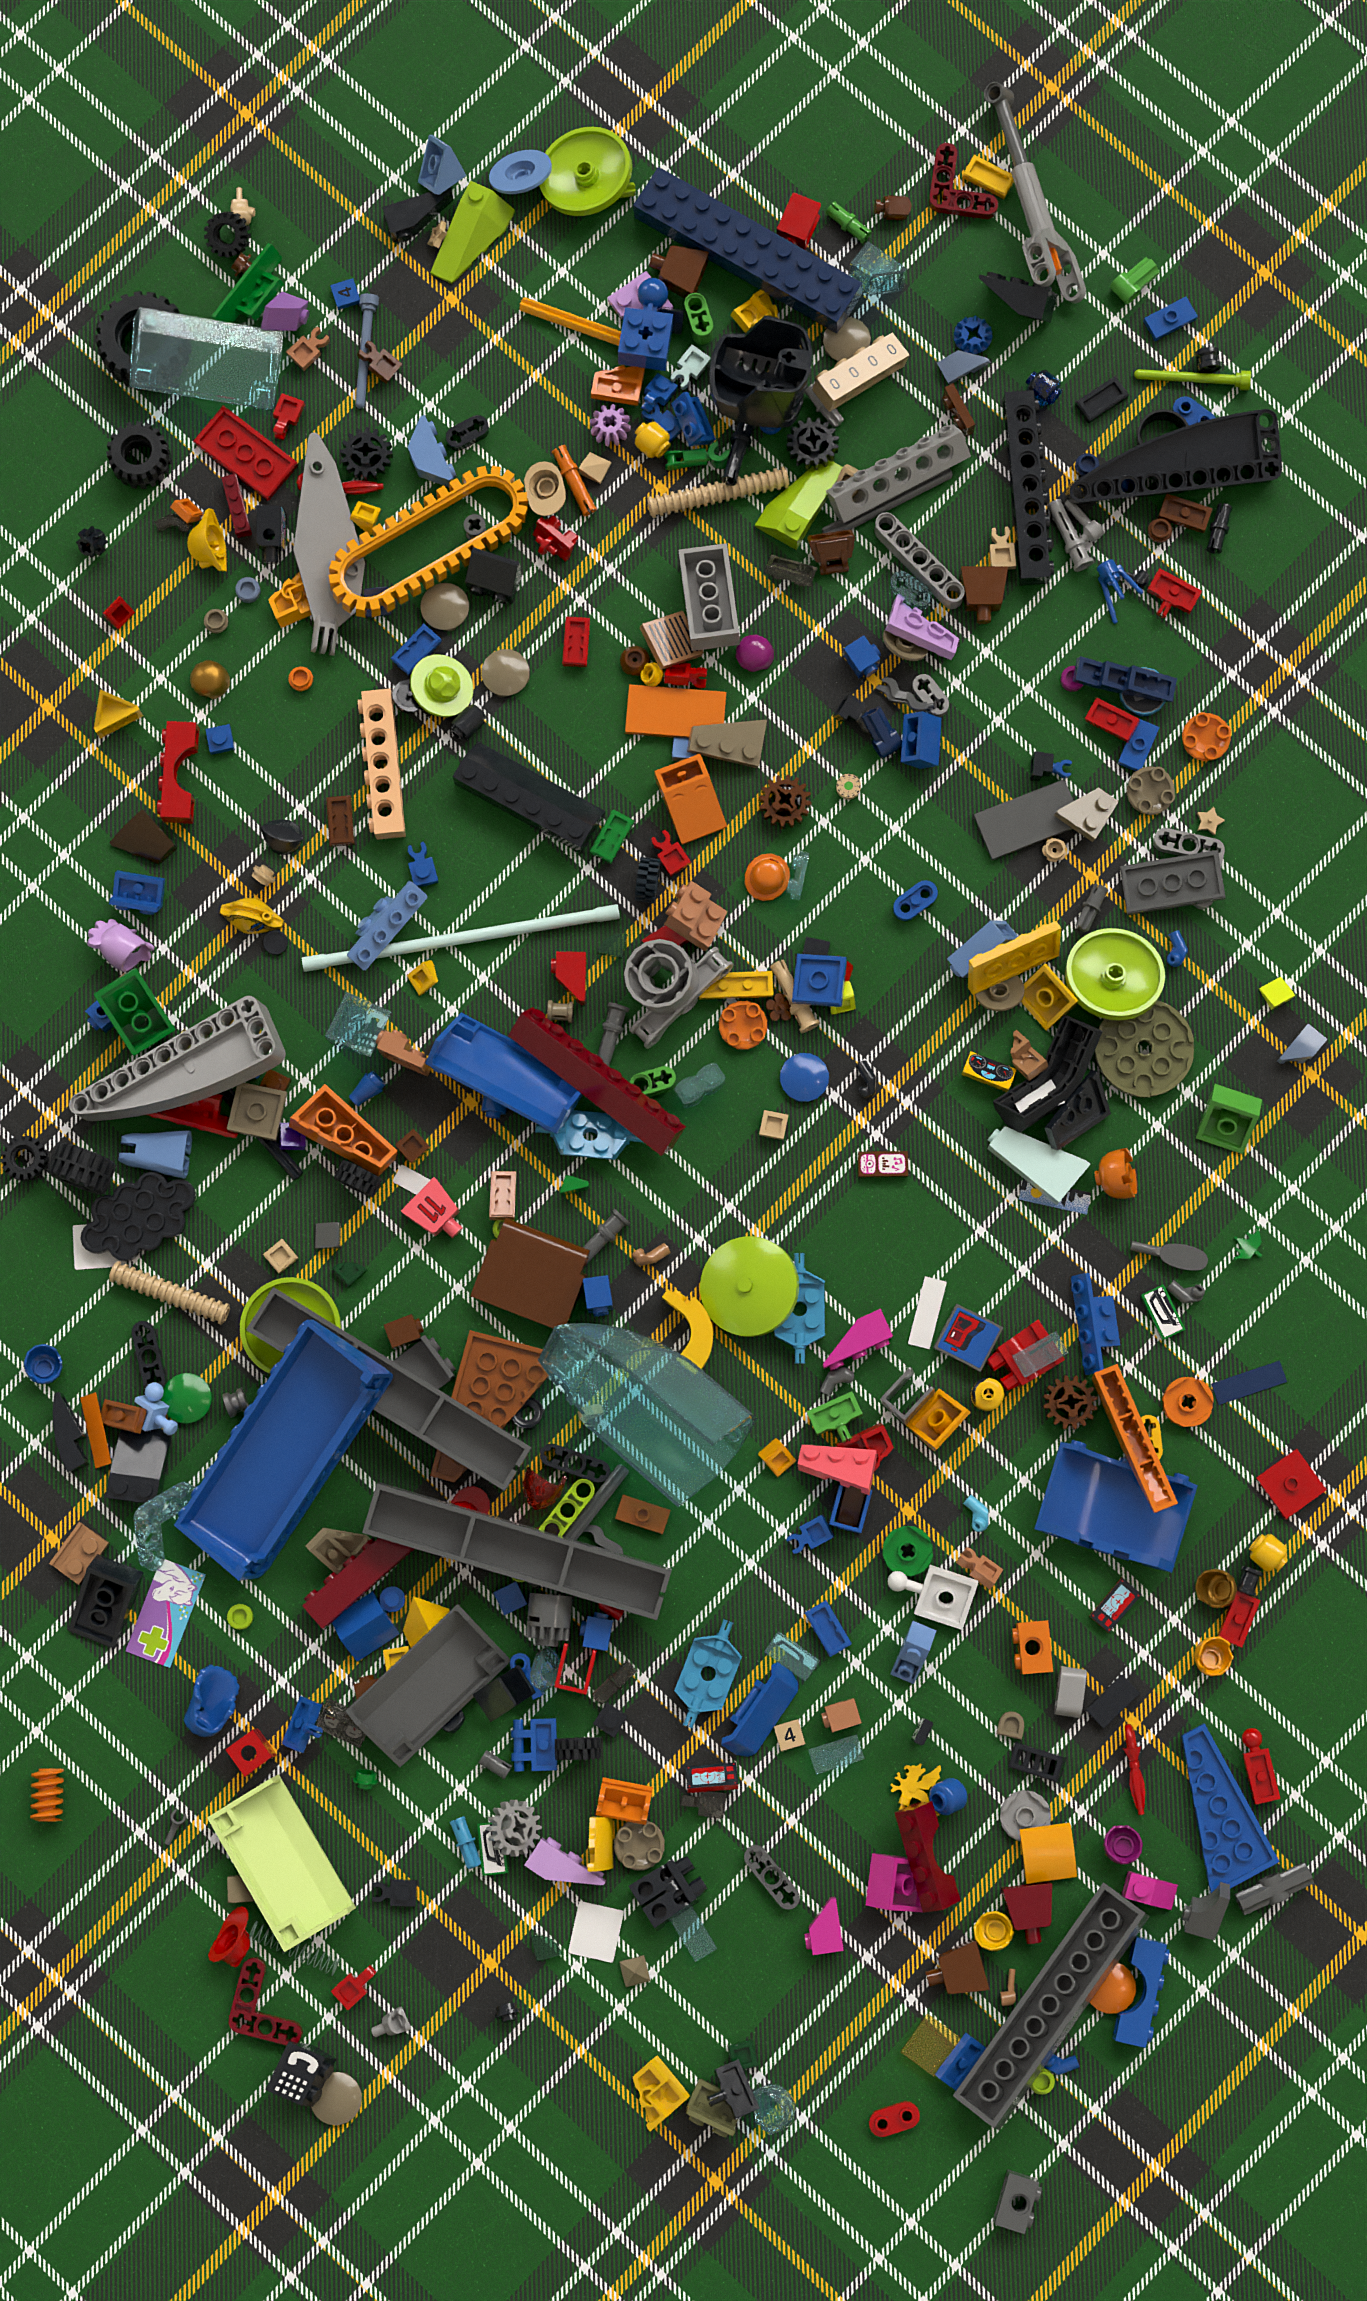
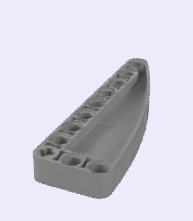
M245 996L78 1092L71 1098L69 1107L74 1114L86 1121L122 1119L173 1109L219 1094L263 1074L283 1062L286 1054L267 1007L256 998Z

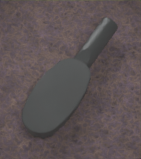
M1132 1241L1130 1245L1131 1251L1161 1257L1164 1263L1183 1270H1202L1208 1263V1257L1203 1251L1184 1244H1166L1163 1247Z

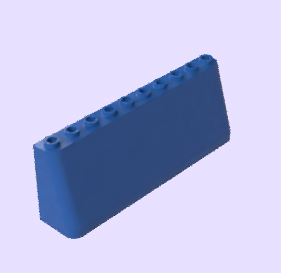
M306 1320L298 1327V1334L285 1347L282 1359L271 1369V1376L258 1389V1396L245 1409L244 1417L240 1424L232 1429L229 1441L218 1451V1458L205 1471V1478L192 1491V1498L179 1511V1518L174 1524L176 1528L238 1581L259 1578L270 1568L393 1379V1374L385 1367L315 1320Z

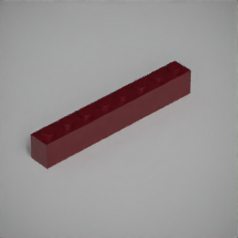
M531 1007L520 1014L508 1035L511 1039L659 1155H664L674 1147L686 1128L678 1117L665 1111L656 1100L650 1099L641 1092L638 1086L624 1079L619 1071L610 1068L603 1062L601 1057L592 1054L579 1040L573 1039L564 1032L560 1025L554 1024L546 1018L542 1011Z

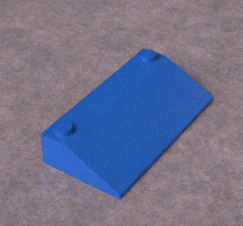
M462 1012L435 1039L425 1062L434 1071L453 1078L537 1123L544 1130L555 1134L564 1126L583 1096L582 1093L517 1042Z

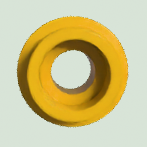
M655 662L647 663L640 673L641 680L645 685L655 687L662 680L663 670H660Z

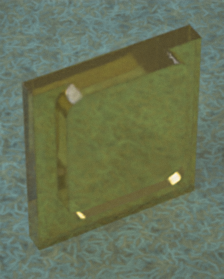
M927 2013L900 2052L935 2077V2073L961 2038Z

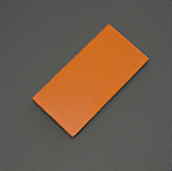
M629 684L625 734L689 738L690 730L693 726L723 724L726 692Z

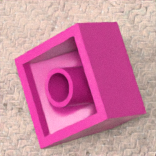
M872 1853L866 1906L894 1911L922 1912L907 1857Z

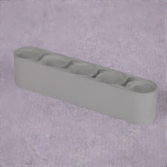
M887 512L880 514L875 522V536L946 608H958L962 604L965 593L963 585L894 515ZM887 523L892 528L885 531L880 528V525ZM899 540H904L909 545L905 548H901L896 544V542ZM921 557L925 560V563L918 565L914 563L913 559ZM933 574H938L941 576L942 580L939 582H934L931 580L930 576ZM955 591L959 597L951 599L947 596V593Z

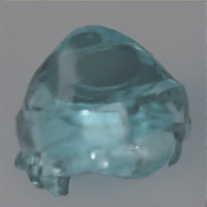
M767 2084L753 2091L760 2107L759 2110L754 2111L755 2122L762 2126V2130L772 2135L784 2130L792 2123L795 2114V2101L787 2090L778 2084Z

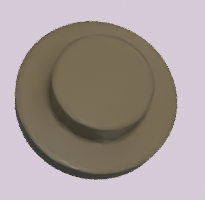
M220 609L210 610L204 617V625L211 633L223 632L229 623L226 613Z

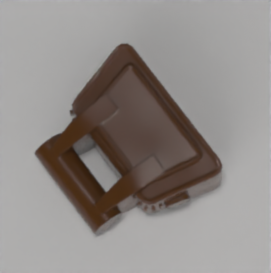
M852 530L815 534L807 537L815 562H820V575L849 572L848 558L852 557L855 541ZM841 559V563L827 565V561Z

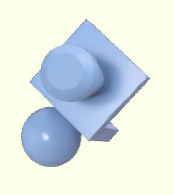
M150 1383L145 1388V1395L138 1396L134 1400V1402L147 1410L142 1429L149 1431L163 1428L165 1434L172 1435L177 1431L178 1425L175 1421H169L165 1418L169 1406L160 1400L163 1397L164 1389L159 1383Z

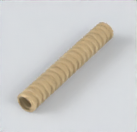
M783 466L780 470L774 468L772 472L766 470V473L761 471L758 472V475L752 473L750 477L748 475H744V478L738 476L737 484L734 486H728L726 482L718 483L716 481L714 485L707 483L705 487L703 485H700V488L694 486L692 490L685 488L683 492L681 490H678V493L672 491L670 495L663 493L661 497L659 495H655L656 498L650 496L647 499L649 512L652 518H656V515L663 516V513L670 515L672 511L678 513V510L683 512L685 508L692 510L694 506L696 508H700V505L708 506L707 503L714 505L716 501L722 503V500L730 501V498L736 500L738 496L744 498V495L752 496V493L758 495L761 491L763 493H766V490L772 492L774 488L781 490L783 486L788 488L789 478L787 470Z

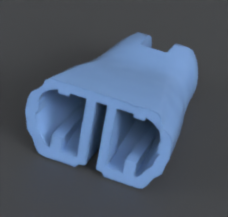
M191 1131L132 1133L121 1136V1144L136 1146L135 1154L119 1153L118 1160L121 1163L183 1179L188 1175L190 1158L185 1154L190 1155Z

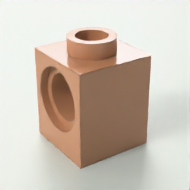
M854 1698L825 1706V1712L821 1713L825 1728L830 1727L831 1732L861 1724Z

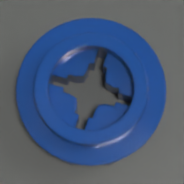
M976 315L969 318L965 317L957 323L954 330V341L963 352L971 354L981 353L988 348L992 340L991 326L986 323L985 319L977 318ZM978 328L977 336L979 338L973 337L968 341L969 332L967 330L973 332Z

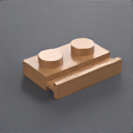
M78 1522L49 1564L78 1585H81L88 1565L97 1554L102 1555L110 1543L83 1523Z

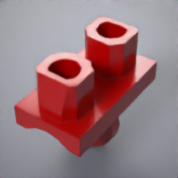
M554 515L546 520L541 517L537 520V527L533 532V535L536 537L535 541L541 545L538 553L542 556L547 552L553 556L557 554L566 562L577 543L578 535L572 530H568L564 535L559 532L561 523Z

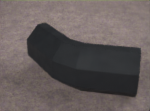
M1063 1015L1045 1057L1048 1067L1032 1080L1026 1079L993 1101L995 1110L1005 1124L1020 1133L1062 1106L1063 1104L1060 1103L1066 1102L1081 1083L1103 1031L1075 1018ZM1049 1080H1052L1056 1088L1050 1091L1044 1098H1040L1030 1104L1029 1108L1020 1113L1015 1103Z

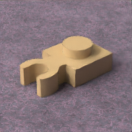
M1005 527V535L1002 537L996 534V528H992L991 539L996 544H990L989 546L991 566H1008V570L1015 569L1014 543H1007L1010 535L1009 528Z

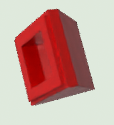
M119 596L103 612V617L119 630L135 612Z

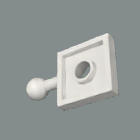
M930 1565L924 1584L908 1580L903 1572L895 1571L889 1575L888 1585L893 1591L898 1592L906 1589L920 1594L914 1614L963 1630L978 1580ZM944 1591L950 1592L953 1595V1600L950 1603L941 1602L939 1599L940 1593Z

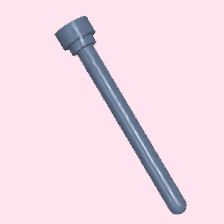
M368 293L361 294L359 306L363 312L360 349L367 354L370 351L364 345L367 341H371L373 313L376 312L379 305V297ZM359 359L355 405L359 409L365 406L369 361H362L361 359Z

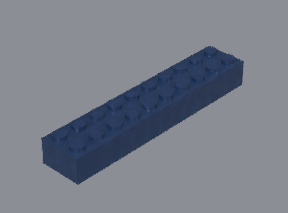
M660 167L656 169L633 204L634 217L686 248L709 252V261L835 333H838L862 296V282Z

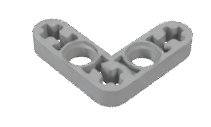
M1170 828L1159 829L1153 838L1154 847L1158 851L1178 856L1196 854L1199 851L1200 842L1204 843L1202 848L1209 849L1211 845L1216 846L1215 850L1219 851L1220 866H1222L1225 847L1218 839ZM1163 834L1168 835L1167 839L1175 841L1176 836L1180 837L1177 849L1173 848L1175 843L1168 842L1164 846L1158 838H1162ZM1186 839L1193 840L1195 843V849L1191 852L1185 851L1182 847V842ZM1213 902L1195 904L1194 906L1198 909H1207Z

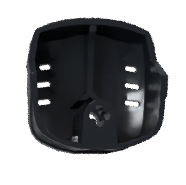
M764 315L745 334L732 333L722 335L714 348L709 373L710 395L720 414L736 422L753 426L785 428L794 424L799 417L803 405V397L811 371L812 345L806 330L798 324ZM740 361L744 362L742 367L739 366ZM753 362H756V368L754 370L751 369ZM769 364V370L768 372H765V366Z

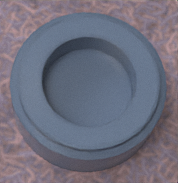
M245 577L236 584V594L242 602L252 603L259 598L261 589L255 579Z

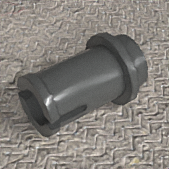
M486 1750L478 1763L482 1765V1769L487 1768L504 1780L512 1765L493 1754L494 1751L489 1752Z

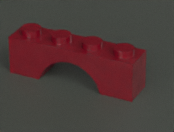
M933 1802L911 1804L894 1812L923 1913L944 1910L961 1901L954 1876L944 1873L934 1857L933 1838L939 1823Z

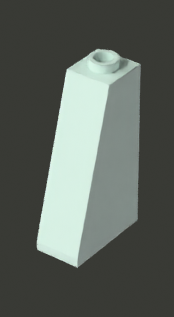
M1006 1126L1001 1131L996 1129L988 1138V1141L991 1143L987 1148L1056 1205L1090 1165L1084 1159L1062 1150L1051 1149L1050 1145Z

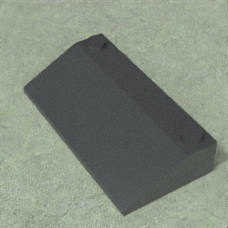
M457 1604L345 1712L394 1763L401 1767L474 1697L473 1694L486 1686L510 1663V1658Z

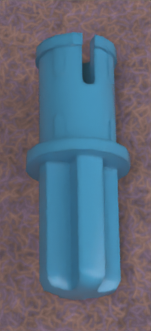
M463 1816L449 1823L458 1842L456 1847L460 1848L467 1868L472 1869L479 1866L481 1860L474 1844L476 1839L475 1837L472 1838L465 1820L466 1818Z

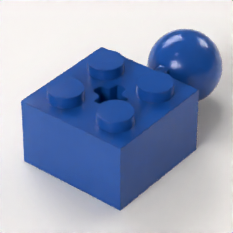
M648 278L640 284L637 291L638 300L643 306V310L625 307L618 349V364L666 371L673 329V314L657 312V309L662 307L667 301L668 289L661 280Z

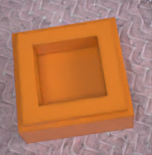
M188 498L175 500L170 506L186 523L200 521L204 515Z

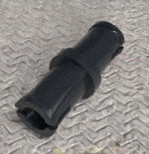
M1221 503L1217 504L1214 522L1210 524L1209 530L1211 534L1206 550L1212 554L1216 553V549L1217 554L1222 552L1225 535L1229 532L1228 522L1232 506L1223 503V508H1221Z

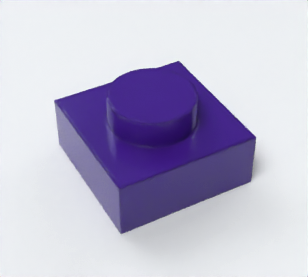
M280 1123V1149L305 1150L306 1136L290 1128L289 1123Z

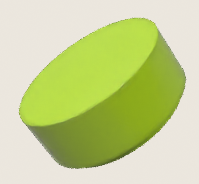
M244 1604L232 1606L227 1614L230 1626L239 1630L248 1628L254 1618L251 1608Z

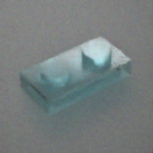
M857 1734L808 1749L816 1775L865 1759Z

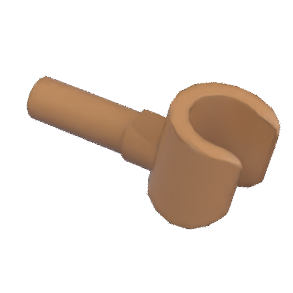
M1009 1969L1008 1991L1000 1992L1002 2006L1013 2005L1016 2001L1014 1991L1015 1969Z

